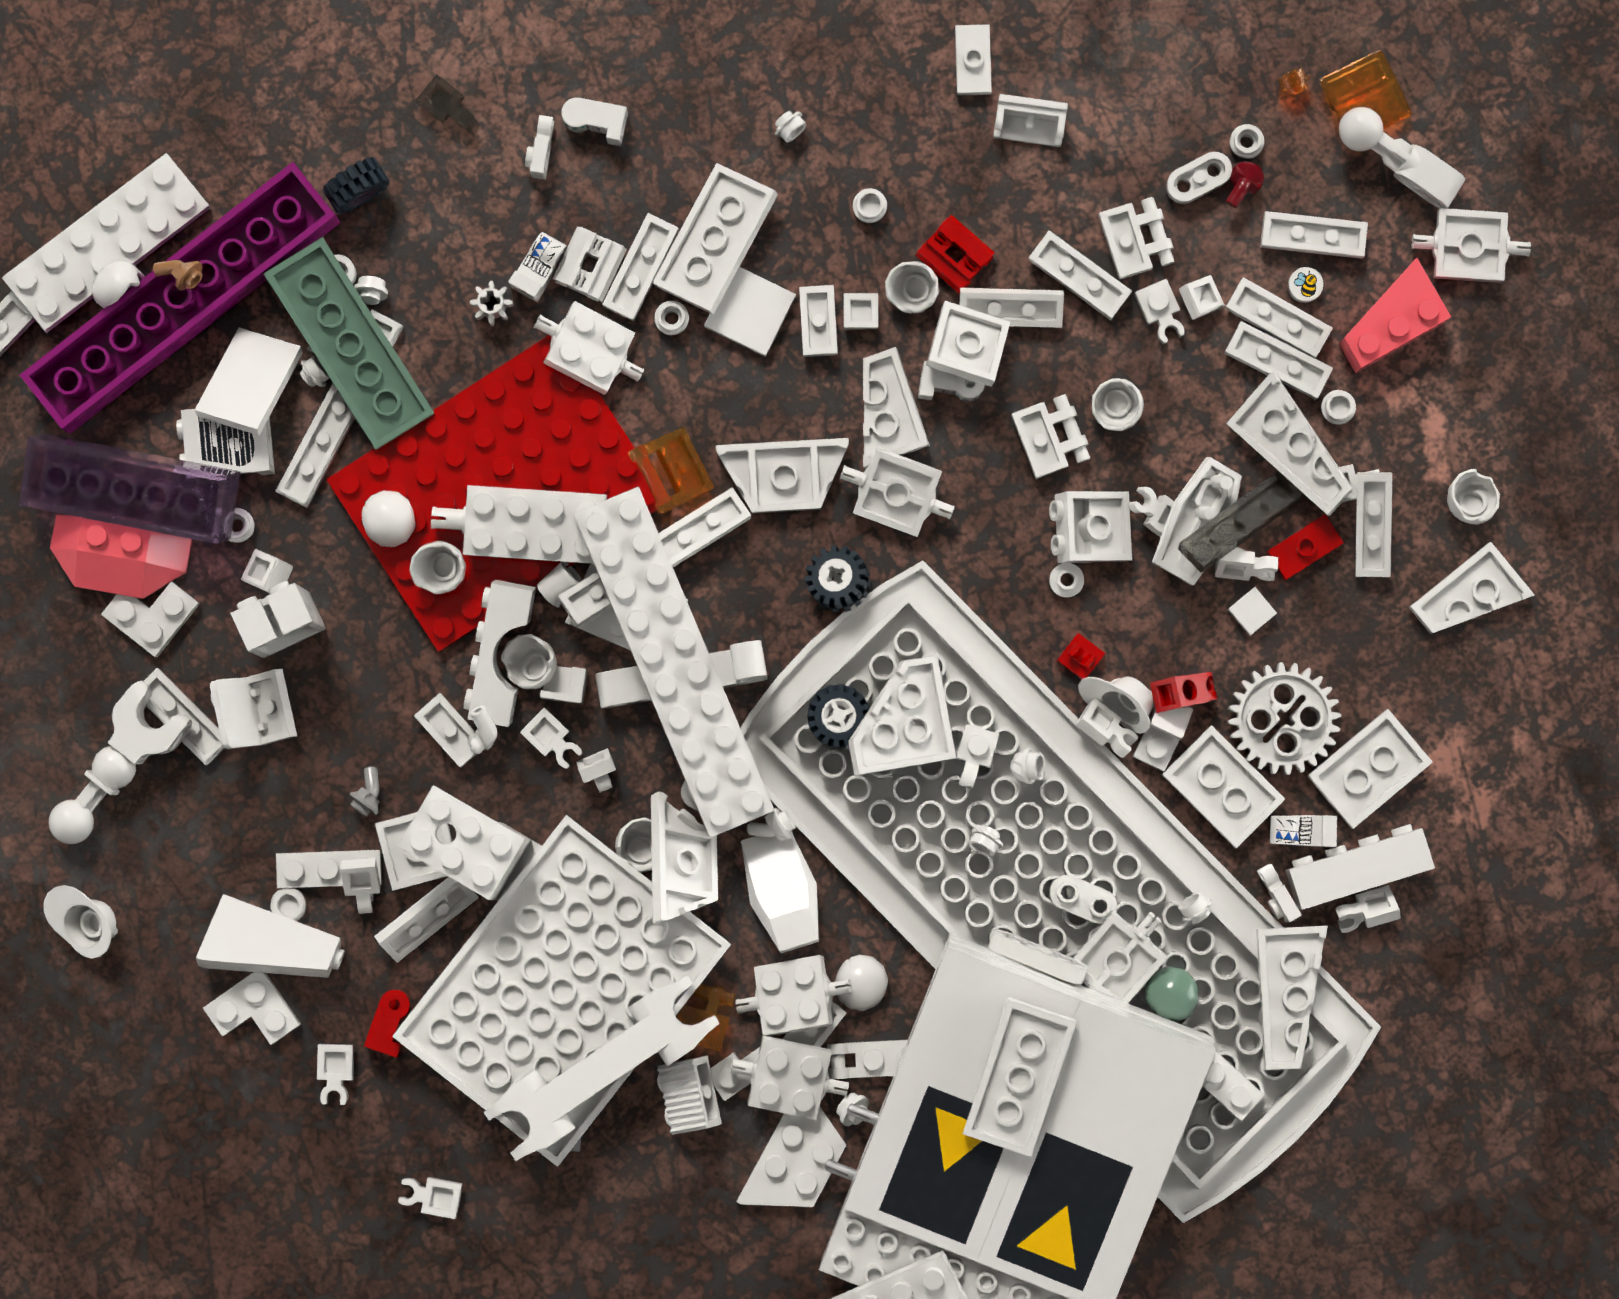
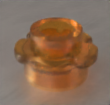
M1303 67L1287 72L1277 79L1281 86L1279 91L1281 93L1288 92L1289 96L1300 93L1308 88L1306 81L1311 78L1310 74L1306 75Z

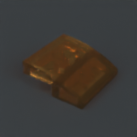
M1378 50L1318 79L1331 111L1336 113L1339 123L1346 112L1356 107H1367L1374 110L1382 120L1383 129L1413 115L1400 84L1382 50Z

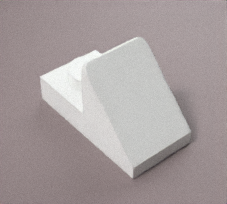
M1186 707L1156 713L1155 708L1150 718V728L1146 733H1143L1132 757L1164 772L1179 740L1184 736L1193 709Z

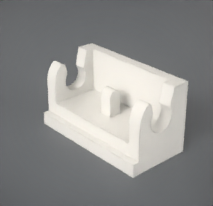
M1000 94L993 138L1061 147L1068 103Z

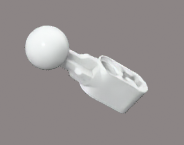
M1356 107L1346 112L1339 124V135L1342 142L1348 148L1355 151L1372 149L1382 156L1384 165L1394 171L1393 175L1399 182L1432 205L1448 209L1465 182V177L1425 148L1414 144L1410 145L1401 138L1394 140L1385 134L1380 116L1370 108Z

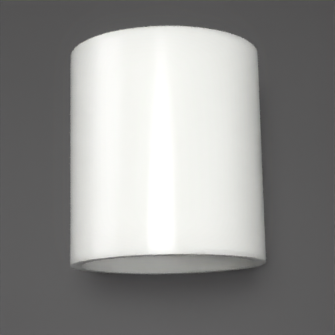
M560 562L537 584L540 593L555 607L561 605L558 600L560 594L583 581L572 566L566 567L569 565L566 562Z

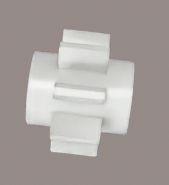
M490 281L489 288L484 290L477 286L475 289L479 294L477 300H470L471 306L480 308L475 315L476 319L480 320L486 316L491 326H494L495 319L499 317L507 321L506 307L514 306L513 301L504 300L503 298L508 293L507 287L505 286L498 291L495 289L493 281ZM491 296H495L500 304L494 305V310L489 311L484 303L489 302Z

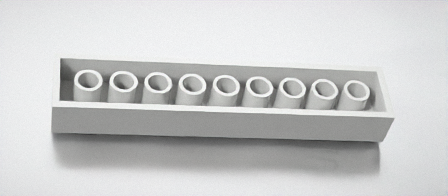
M639 486L574 513L573 515L709 837L711 838L775 811Z

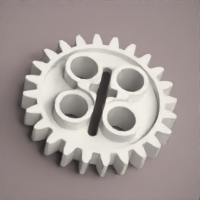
M1283 662L1277 664L1276 673H1273L1270 666L1266 665L1263 667L1264 677L1253 671L1251 673L1253 684L1245 680L1240 682L1245 690L1244 694L1240 692L1232 694L1239 701V704L1228 706V710L1236 713V718L1228 720L1227 724L1237 726V731L1229 736L1230 738L1241 739L1242 742L1237 746L1236 750L1240 751L1247 748L1249 753L1246 756V760L1248 762L1255 757L1259 759L1257 769L1259 770L1268 763L1270 764L1271 774H1276L1279 766H1282L1284 774L1290 775L1292 765H1295L1299 773L1304 772V761H1307L1312 767L1316 766L1317 760L1314 755L1318 754L1321 757H1327L1328 753L1323 748L1324 744L1331 746L1336 744L1329 737V734L1340 731L1339 727L1332 724V720L1341 717V714L1331 712L1330 707L1336 705L1338 699H1327L1326 696L1331 692L1332 687L1324 689L1319 687L1323 679L1322 676L1314 680L1309 679L1311 674L1310 668L1305 669L1302 674H1298V665L1294 663L1290 667L1289 672H1286ZM1278 685H1284L1290 690L1291 698L1286 704H1281L1274 698V690ZM1304 695V702L1288 718L1291 725L1281 726L1267 743L1263 742V737L1280 719L1277 712L1282 714L1288 711L1298 697ZM1304 708H1310L1316 713L1317 721L1312 727L1303 725L1300 720V713ZM1255 711H1262L1268 718V725L1263 730L1254 728L1251 723V716ZM1281 734L1290 735L1294 741V748L1289 753L1280 751L1277 746V739Z

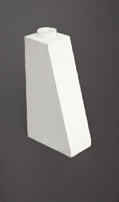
M223 894L198 951L196 960L198 966L208 969L329 978L332 969H339L345 951L341 949V938Z

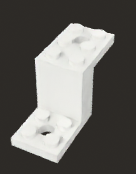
M433 785L397 847L486 899L499 901L542 845L506 824L489 818ZM446 823L453 825L456 829V838L450 844H442L437 838L438 828Z

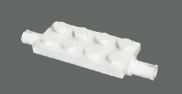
M467 485L466 506L463 509L437 508L433 506L431 516L446 517V520L431 519V529L462 530L464 534L463 555L594 564L573 514L607 500V495Z

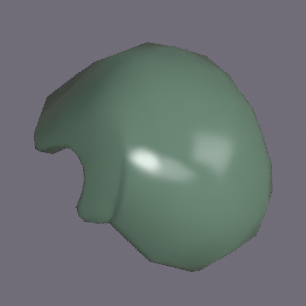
M1166 966L1157 970L1146 983V1002L1150 1009L1158 1016L1174 1022H1180L1190 1017L1198 1006V986L1194 978L1182 968Z

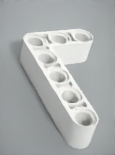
M761 640L730 645V650L709 653L723 688L768 679ZM637 666L595 674L601 708L651 701Z

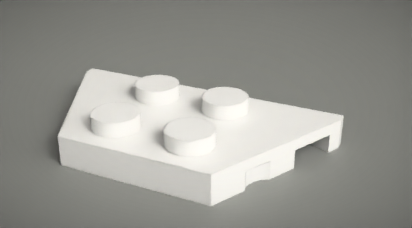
M849 438L716 445V452L751 513L821 510L849 445Z
M663 792L651 795L654 924L662 923L718 900L717 835L710 838L704 824L698 823L695 817L685 809L678 811L666 801L668 796Z
M820 1106L816 1120L783 1114L739 1195L737 1203L744 1205L814 1206L831 1175L830 1172L824 1169L827 1160L831 1159L838 1162L846 1147V1143Z

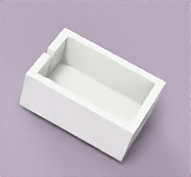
M288 581L271 587L269 589L270 595L264 599L257 600L256 596L239 602L237 604L238 610L230 613L248 652L262 658H266L326 630L310 592L296 583L289 585Z

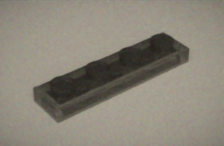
M1277 471L1179 543L1178 550L1202 573L1302 500L1304 493L1282 473Z

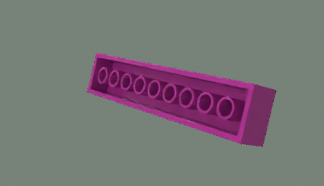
M292 162L166 260H180L184 263L199 261L202 263L201 273L203 277L193 289L187 288L182 291L178 290L173 275L157 277L154 271H152L140 280L139 286L131 287L117 302L104 308L19 376L60 428L71 434L266 282L265 272L316 242L341 222L295 163Z

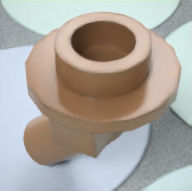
M180 260L154 263L153 271L157 277L173 275L176 288L181 291L187 288L193 289L203 277L201 273L203 266L199 261L184 263Z

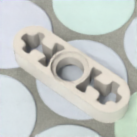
M1002 930L993 931L988 948L997 954L1073 984H1082L1088 966L1079 960Z

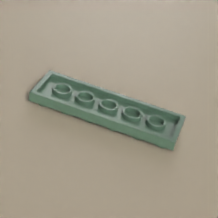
M323 237L264 273L375 450H378L435 414Z

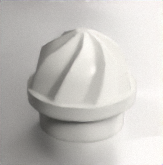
M1025 749L1024 752L1015 754L1011 761L1010 769L1016 779L1026 784H1032L1035 780L1043 779L1045 759L1041 752Z

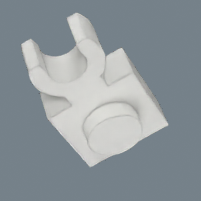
M539 115L534 147L528 146L525 167H530L532 178L546 180L551 151V138L555 123L553 117Z
M1167 278L1134 293L1147 325L1154 322L1158 323L1157 337L1161 344L1164 345L1168 342L1165 335V329L1174 328L1179 338L1184 335L1183 325L1172 317L1173 314L1180 311V308Z
M1138 487L1136 491L1144 497V504L1141 505L1137 501L1129 502L1128 507L1134 513H1144L1147 515L1143 525L1161 538L1174 501L1166 495L1159 496L1157 499L1155 492L1151 488Z
M1237 547L1220 548L1215 565V577L1249 581L1250 576H1255L1261 580L1274 581L1275 572L1278 570V558L1274 556L1258 558L1255 557V552L1245 551Z
M1096 697L1088 703L1075 724L1099 745L1103 746L1106 742L1110 743L1112 750L1122 758L1131 751L1132 748L1130 746L1138 739L1135 732L1119 726L1118 724L1122 718Z
M543 708L520 732L545 757L553 750L556 753L558 764L563 768L568 769L570 767L563 758L565 751L571 749L579 756L583 754L578 745L571 742L566 743L563 740L569 731L546 708Z
M1267 864L1257 870L1259 877L1267 887L1268 893L1272 898L1267 902L1277 919L1283 917L1285 922H1291L1302 916L1285 885L1280 881L1272 864Z
M318 1044L317 1080H327V1086L323 1088L320 1095L321 1103L328 1104L329 1093L334 1090L340 1094V1105H345L349 1095L347 1089L343 1086V1080H353L354 1045Z
M428 1177L426 1187H424L413 1178L402 1180L401 1184L411 1186L414 1194L411 1198L399 1197L398 1202L400 1204L409 1206L416 1202H422L421 1213L452 1219L457 1218L463 1183Z

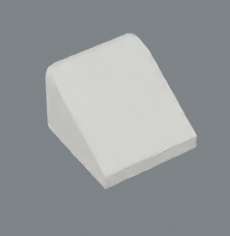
M255 549L241 580L270 593L269 589L288 580L293 566Z

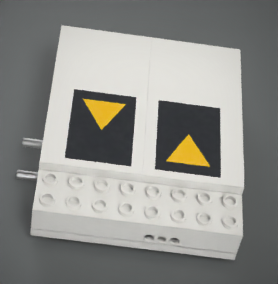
M949 934L879 1114L853 1103H850L847 1108L848 1115L874 1125L857 1170L831 1159H828L825 1164V1171L852 1182L823 1254L819 1270L861 1286L944 1251L968 1299H1116L1214 1058L1215 1048L1212 1045V1036L1080 984L1064 981L997 954L986 947ZM1008 997L1077 1020L1031 1157L963 1134Z

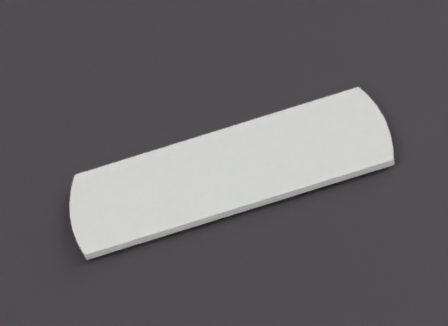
M921 561L878 586L867 595L866 599H860L861 604L858 607L853 604L850 607V611H844L814 637L777 676L751 710L740 729L770 800L782 812L786 810L789 813L795 826L935 969L949 934L988 948L994 930L1012 933L1073 958L1102 924L1092 923L1053 904L1049 895L1050 886L1056 878L1062 875L1075 876L1111 892L1117 901L1116 913L1129 924L1138 927L1148 916L1149 912L1155 914L1154 919L1159 917L1161 923L1149 935L1152 943L1167 955V959L1158 970L1166 966L1182 968L1194 978L1199 989L1197 1008L1190 1017L1176 1023L1212 1036V1045H1214L1215 1051L1264 1094V1097L1240 1121L1205 1088H1201L1157 1196L1182 1223H1185L1221 1202L1260 1174L1301 1137L1330 1105L1356 1070L1381 1026L1320 965L1301 1069L1264 1070L1256 929L1284 927L1105 745H1099L1075 725L1078 718L924 561ZM937 655L955 754L957 755L966 724L998 733L999 738L990 768L979 766L972 789L959 785L965 761L956 758L854 776L849 746L845 748L829 747L818 741L810 730L807 714L810 702L817 692L827 686L838 684L855 688L865 697L870 708L900 662ZM1025 749L1041 752L1045 759L1043 779L1035 780L1032 784H1026L1016 779L1010 769V764L1015 754L1024 752ZM982 825H986L995 829L1000 834L999 840L1003 844L1002 848H998L993 856H988L975 850L969 844L973 828L980 829ZM1068 885L1064 886L1061 890L1062 897L1071 899L1074 895V889ZM1196 892H1201L1206 900L1211 899L1212 904L1209 907L1211 912L1203 921L1194 924L1192 921L1184 922L1182 920L1183 914L1178 907L1187 897ZM1101 899L1096 900L1093 905L1094 910L1097 913H1103L1106 910V903ZM1145 983L1128 1004L1155 1014L1145 999Z

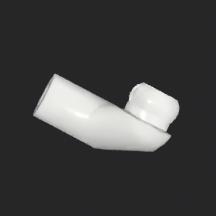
M481 705L470 712L477 730L475 731L476 735L469 737L467 743L475 754H480L483 750L488 751L493 746L498 734L497 728L486 707Z

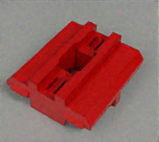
M950 215L941 223L940 227L926 243L916 251L915 256L930 267L938 278L940 277L959 294L960 288H967L971 284L970 282L994 258L995 252L953 215ZM953 245L959 248L965 255L958 263L946 254Z

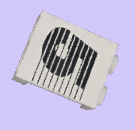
M195 409L181 410V419L177 420L176 427L178 439L184 441L185 453L180 454L179 459L181 473L187 474L188 480L200 482L199 478L255 472L260 475L275 474L270 416L261 434L255 435L197 417Z

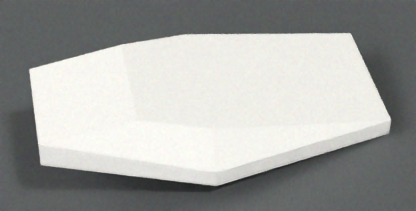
M1206 457L1175 499L1152 563L1186 583L1194 585L1231 534L1242 476L1213 458Z
M755 836L742 840L750 905L779 952L784 953L819 942L817 883L794 836L790 840L785 839L783 841H780L776 836Z

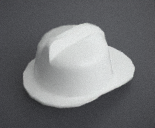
M1127 676L1108 682L1096 677H1087L1079 683V693L1087 704L1096 697L1122 718L1120 721L1122 726L1135 733H1146L1150 728L1148 715L1155 706L1152 691L1139 680Z
M66 885L54 887L47 893L44 900V914L48 923L60 936L84 957L97 958L107 952L111 939L116 936L118 929L116 928L115 914L105 902L90 900L81 891Z

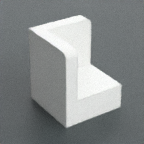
M556 666L553 678L544 685L540 698L583 705L588 670L578 667Z

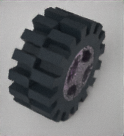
M368 157L362 162L359 160L353 166L346 167L345 171L337 173L335 178H331L324 185L323 192L337 214L342 215L346 212H352L355 208L362 207L366 202L372 201L373 197H377L381 194L380 191L387 188L390 180L376 158Z

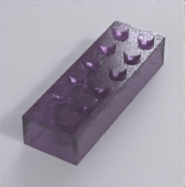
M42 433L28 437L19 505L219 544L231 539L240 471Z

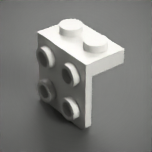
M274 669L243 678L219 679L210 683L211 702L215 708L219 726L218 734L224 748L235 749L262 746L297 736L283 669Z

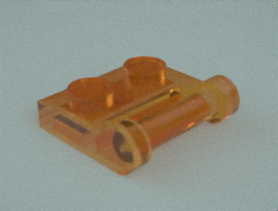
M684 427L628 452L632 462L637 463L657 502L654 506L659 515L711 492L715 488ZM656 453L676 494L670 497L649 458V455Z

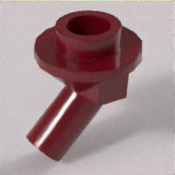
M1246 161L1235 165L1230 176L1234 188L1225 202L1236 209L1246 193L1254 195L1264 183L1262 169L1258 165Z

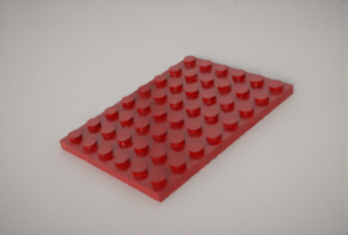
M550 335L433 410L435 414L378 450L372 449L326 479L439 653L477 629L479 621L485 622L487 608L481 607L485 587L491 588L493 581L500 580L536 587L537 590V584L562 561L463 555L464 534L462 530L431 529V519L446 520V517L431 516L433 506L437 508L463 509L466 506L467 485L607 495V499L639 486L650 515L670 503V500L599 392L543 363L550 350L552 338ZM383 490L399 492L409 500L414 511L415 530L406 542L395 547L380 546L370 539L362 522V509L365 506V502L371 495ZM435 541H443L454 545L460 550L466 563L464 579L454 590L443 594H433L424 588L417 587L409 571L411 558L418 549L425 544ZM566 562L569 564L566 567L574 566L577 562Z

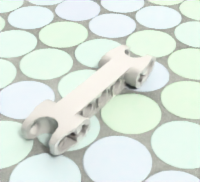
M688 975L672 984L653 990L628 1007L637 1023L548 1083L545 1082L536 1069L509 1087L504 1095L484 1112L488 1120L511 1110L521 1112L528 1119L530 1125L529 1136L511 1152L515 1161L532 1152L549 1147L573 1131L576 1127L567 1113L657 1052L665 1064L669 1066L693 1050L713 1028L720 1024L715 1015L694 1025L683 1024L676 1018L673 1010L675 999L693 984Z

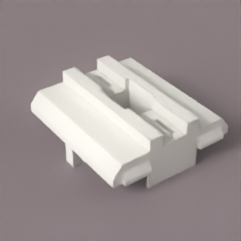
M577 227L553 280L556 281L555 283L577 291L590 299L603 302L613 279L616 277V272L627 249L623 245L612 242L607 238L605 239L590 230ZM587 255L598 260L592 273L581 269Z

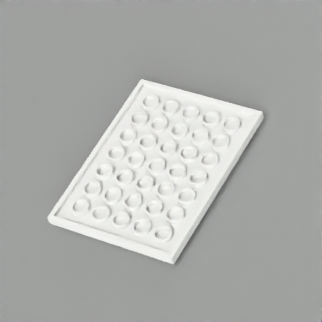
M566 815L392 1037L478 1105L487 1110L504 1095L509 1087L536 1069L545 1082L548 1083L637 1023L628 1007L653 990L672 984L688 975L693 984L675 999L673 1010L676 1016L727 951L731 943L691 912L659 924H654L652 882ZM634 1068L569 1111L567 1115L576 1128L549 1147L537 1151L558 1167ZM511 1110L496 1117L497 1120L524 1141L529 1136L530 1125L528 1119L521 1112Z

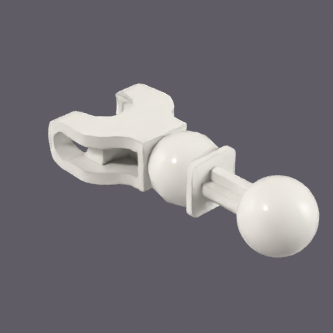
M144 681L134 683L115 704L112 714L114 734L107 742L111 746L100 750L93 760L92 770H86L84 773L91 781L76 800L60 802L51 811L49 828L52 835L60 842L77 844L84 841L93 830L94 818L92 812L107 793L118 795L120 792L118 789L125 787L132 781L136 772V764H143L151 755L166 754L174 751L192 727V720L184 714L172 716L167 723L158 729L150 727L144 718V709L152 696V690Z

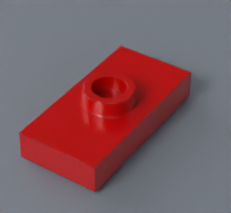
M1326 514L1266 551L1268 556L1278 558V571L1285 581L1344 542Z

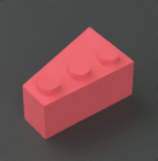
M1418 258L1406 268L1340 341L1339 346L1355 373L1443 325L1451 318L1450 313Z

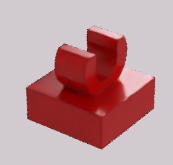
M1077 633L1056 661L1082 680L1090 675L1105 655V652Z

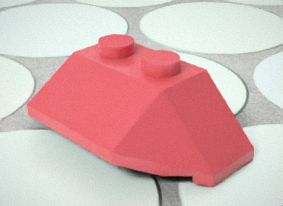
M56 515L50 549L74 587L145 599L187 572L193 539L132 524L86 516Z

